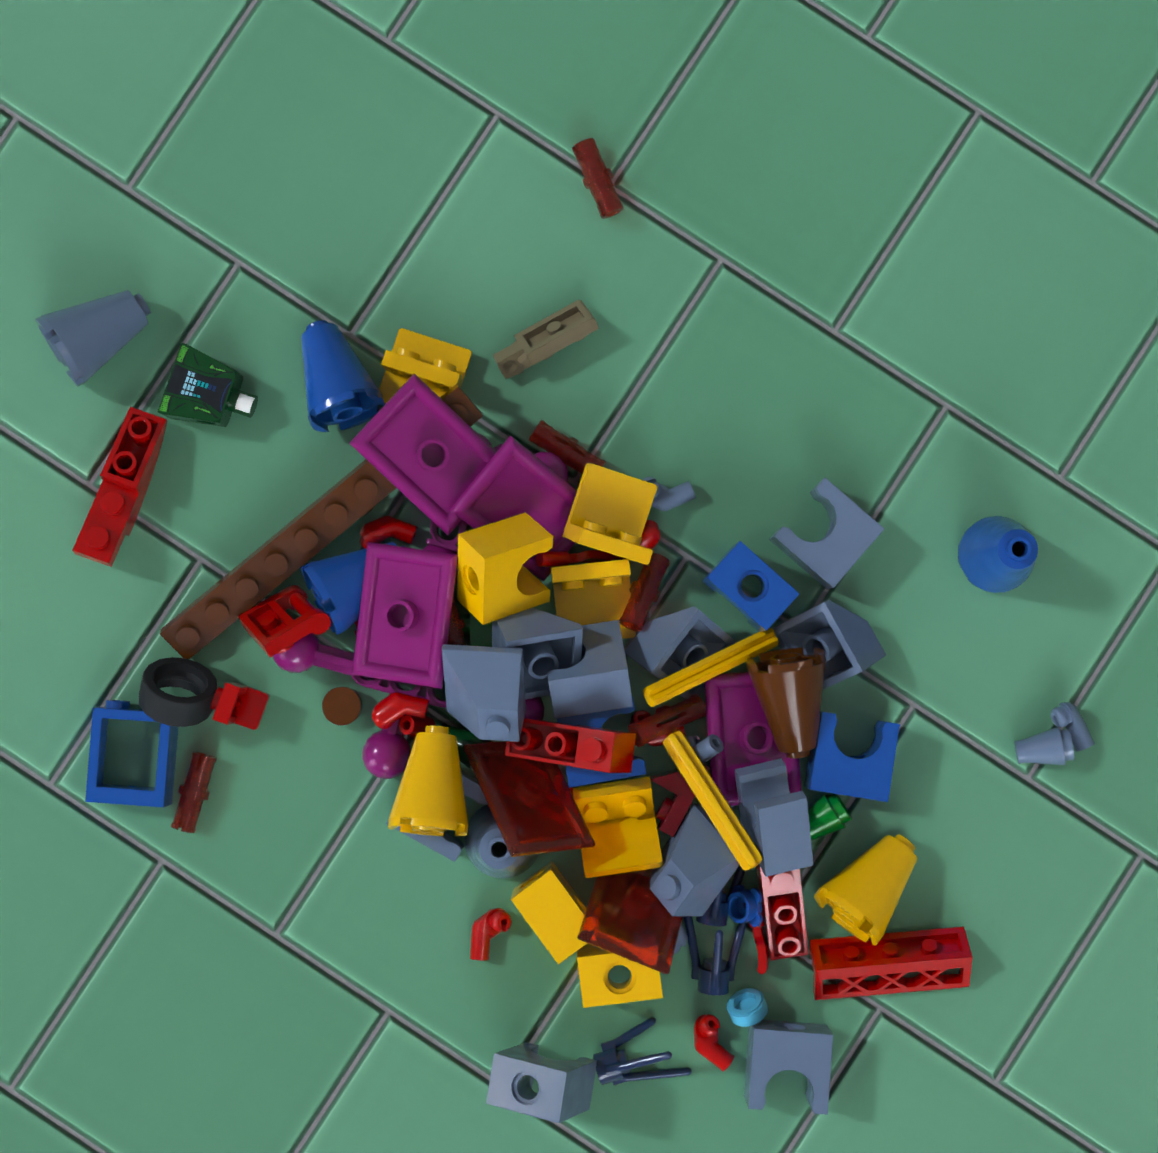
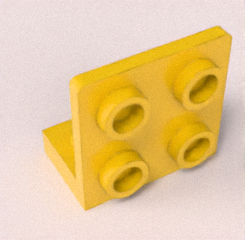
M587 463L562 537L590 548L649 565L653 550L640 544L657 491V485Z
M629 559L551 567L556 616L581 625L619 620L622 639L634 638L636 636Z
M650 776L572 788L586 878L654 869L663 866Z

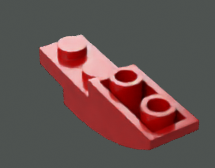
M133 407L129 408L100 474L103 481L72 549L75 555L112 567L125 535L130 536L141 509L159 456L167 419Z

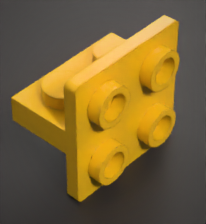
M400 328L392 351H385L381 363L385 373L379 390L383 395L385 404L414 373L439 397L456 384L461 388L472 356L471 351Z

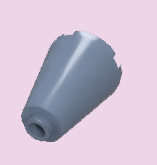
M129 290L44 314L35 320L39 324L38 327L59 362L68 367L69 371L66 373L78 387L92 377L148 324L146 316L151 312L139 293L133 296Z
M502 800L483 806L471 817L464 841L467 855L478 870L495 878H511L524 873L533 865L541 849L542 837L539 824L528 809L518 803ZM499 841L503 842L507 846V850H499L493 844Z

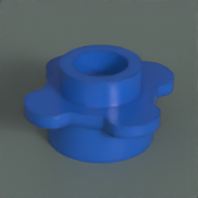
M741 884L736 885L727 899V912L730 918L736 923L749 922L752 927L760 926L763 921L761 915L763 908L762 892L758 888L748 890Z

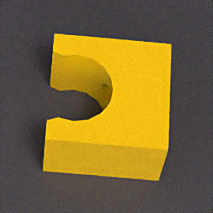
M526 512L458 534L457 600L482 625L550 602V589L528 569L523 567V564L532 556L552 549L553 535Z
M553 861L513 889L511 901L558 965L599 935L595 928L598 922Z
M654 935L639 937L638 942L616 947H594L592 943H587L577 950L583 1008L663 998ZM623 965L627 967L631 972L629 979L623 983L611 981L608 973L614 966Z

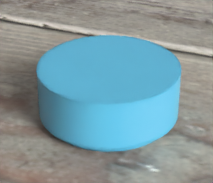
M746 988L737 991L729 998L727 1011L735 1025L748 1027L764 1019L768 1012V1005L761 991L754 988Z

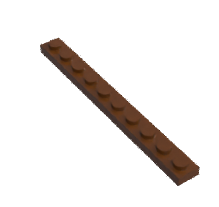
M458 384L454 385L440 397L470 427L483 417L482 412ZM365 459L161 629L160 635L183 658L190 659L239 619V615L251 609L395 490L396 487Z

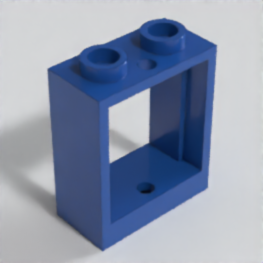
M106 700V707H94L85 802L166 807L171 805L173 801L178 727L160 723L155 787L103 784L108 719L157 721L146 715L142 709H131L130 701Z

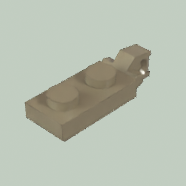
M577 300L514 335L516 341L495 353L493 358L504 378L508 379L523 373L524 369L530 368L531 365L533 366L542 360L550 358L554 353L570 344L583 340L588 334L599 329L582 300Z

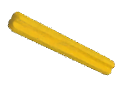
M769 628L767 631L757 632L643 689V696L650 707L659 705L746 662L750 657L754 658L760 653L776 647L779 643L778 638L772 628Z
M681 731L668 735L663 741V746L740 867L744 871L753 869L763 860V856L685 735Z

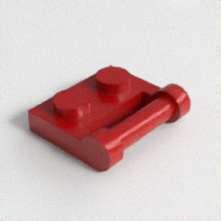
M298 585L286 587L238 616L245 630L269 657L288 651L295 642L310 633L316 635L325 633L331 624L330 617L322 609L315 608L307 600L306 592ZM288 608L296 610L301 616L293 620L285 610Z

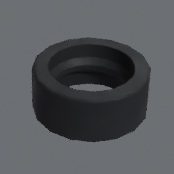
M176 657L159 659L149 664L143 672L139 691V705L146 715L159 723L176 727L197 725L208 719L213 711L211 703L217 690V679L211 670L201 663ZM180 687L193 692L197 696H174L165 693L160 688Z

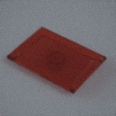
M507 741L464 745L463 749L511 857L595 846L594 839L558 764L505 756Z
M652 869L596 877L578 933V940L663 974H669L683 916H672L650 890Z

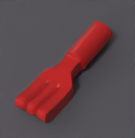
M587 550L577 554H569L567 551H547L536 554L538 567H559L576 563H595L612 560L610 553L600 550Z
M762 908V924L752 927L749 923V927L753 929V937L758 952L757 972L759 974H765L769 965L768 944L762 927L765 925Z

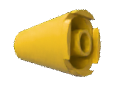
M431 725L425 727V732L417 733L388 819V829L393 830L400 826V832L430 836H444V829L455 830V836L467 835L469 825L457 737L449 734L448 727Z
M897 834L895 837L890 835L884 836L822 885L814 894V899L822 909L826 904L833 909L831 918L842 928L865 943L871 937L872 945L876 946L886 931L917 862V856L914 853L915 846L900 834Z

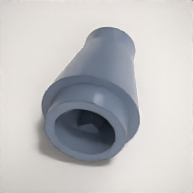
M1059 727L1026 739L1014 741L1018 764L1065 765V761L1075 759L1069 729L1060 730Z

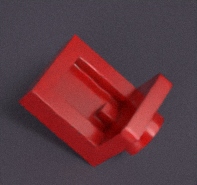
M225 682L224 688L218 687L212 699L211 709L215 710L212 720L226 725L235 723L251 730H257L270 696L268 693L237 682Z

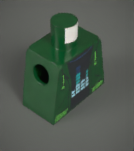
M181 343L158 413L170 419L226 427L232 412L251 418L257 406L258 396L240 390L243 376L239 372L199 350Z

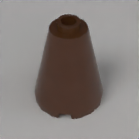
M803 647L773 650L760 653L759 662L755 663L752 657L748 658L746 662L748 673L779 752L786 753L787 758L807 757L810 755V750L817 746L826 662L825 652L820 648H813L814 655H804Z

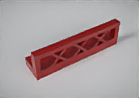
M964 927L884 933L876 946L872 945L871 937L866 943L855 936L810 940L809 950L814 971L813 993L815 1000L963 988L970 985L973 956ZM960 968L959 974H941L947 969ZM909 972H919V973H920V974H918L916 977H913V978H904V977H903L905 974H907V973H909ZM868 976H881L876 981H864ZM842 979L838 984L823 985V980Z

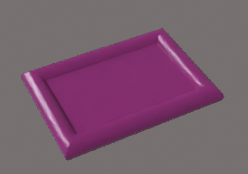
M415 373L349 443L447 535L462 521L461 518L450 511V508L497 452Z
M512 436L508 437L450 508V511L474 529L526 512L553 535V548L549 551L569 552L575 542L562 537L577 490ZM536 555L529 558L523 564V567L543 582L551 574V567L537 566Z
M372 542L367 543L352 675L442 689L444 678L443 644H448L458 554Z
M724 673L704 682L708 736L715 734L723 743V751L710 759V772L712 779L730 806L739 805L735 769L782 758L786 765L790 793L802 791L800 758H787L786 753L778 751L749 673Z

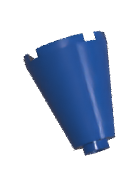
M325 320L309 324L306 327V331L301 335L310 425L316 431L329 432L328 425L339 424L340 430H346L372 419L379 412L377 406L379 404L384 406L385 401L381 391L336 324L328 323Z
M991 516L977 521L964 532L958 545V562L964 574L973 586L986 592H1006L1020 586L1031 574L1038 554V545L1035 538L1020 523L1003 516Z
M394 542L385 543L387 545L397 546ZM367 548L310 562L300 567L308 590L312 589L317 608L322 609L330 617L331 624L329 628L336 635L345 632L359 620Z

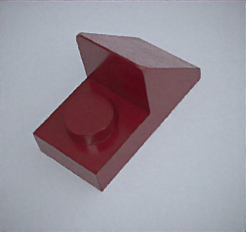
M703 764V765L705 766V768L707 769V771L709 772L710 767H708L707 765ZM678 769L650 776L651 781L675 793L672 800L665 797L655 818L660 820L658 824L659 830L671 837H674L695 798L694 793Z

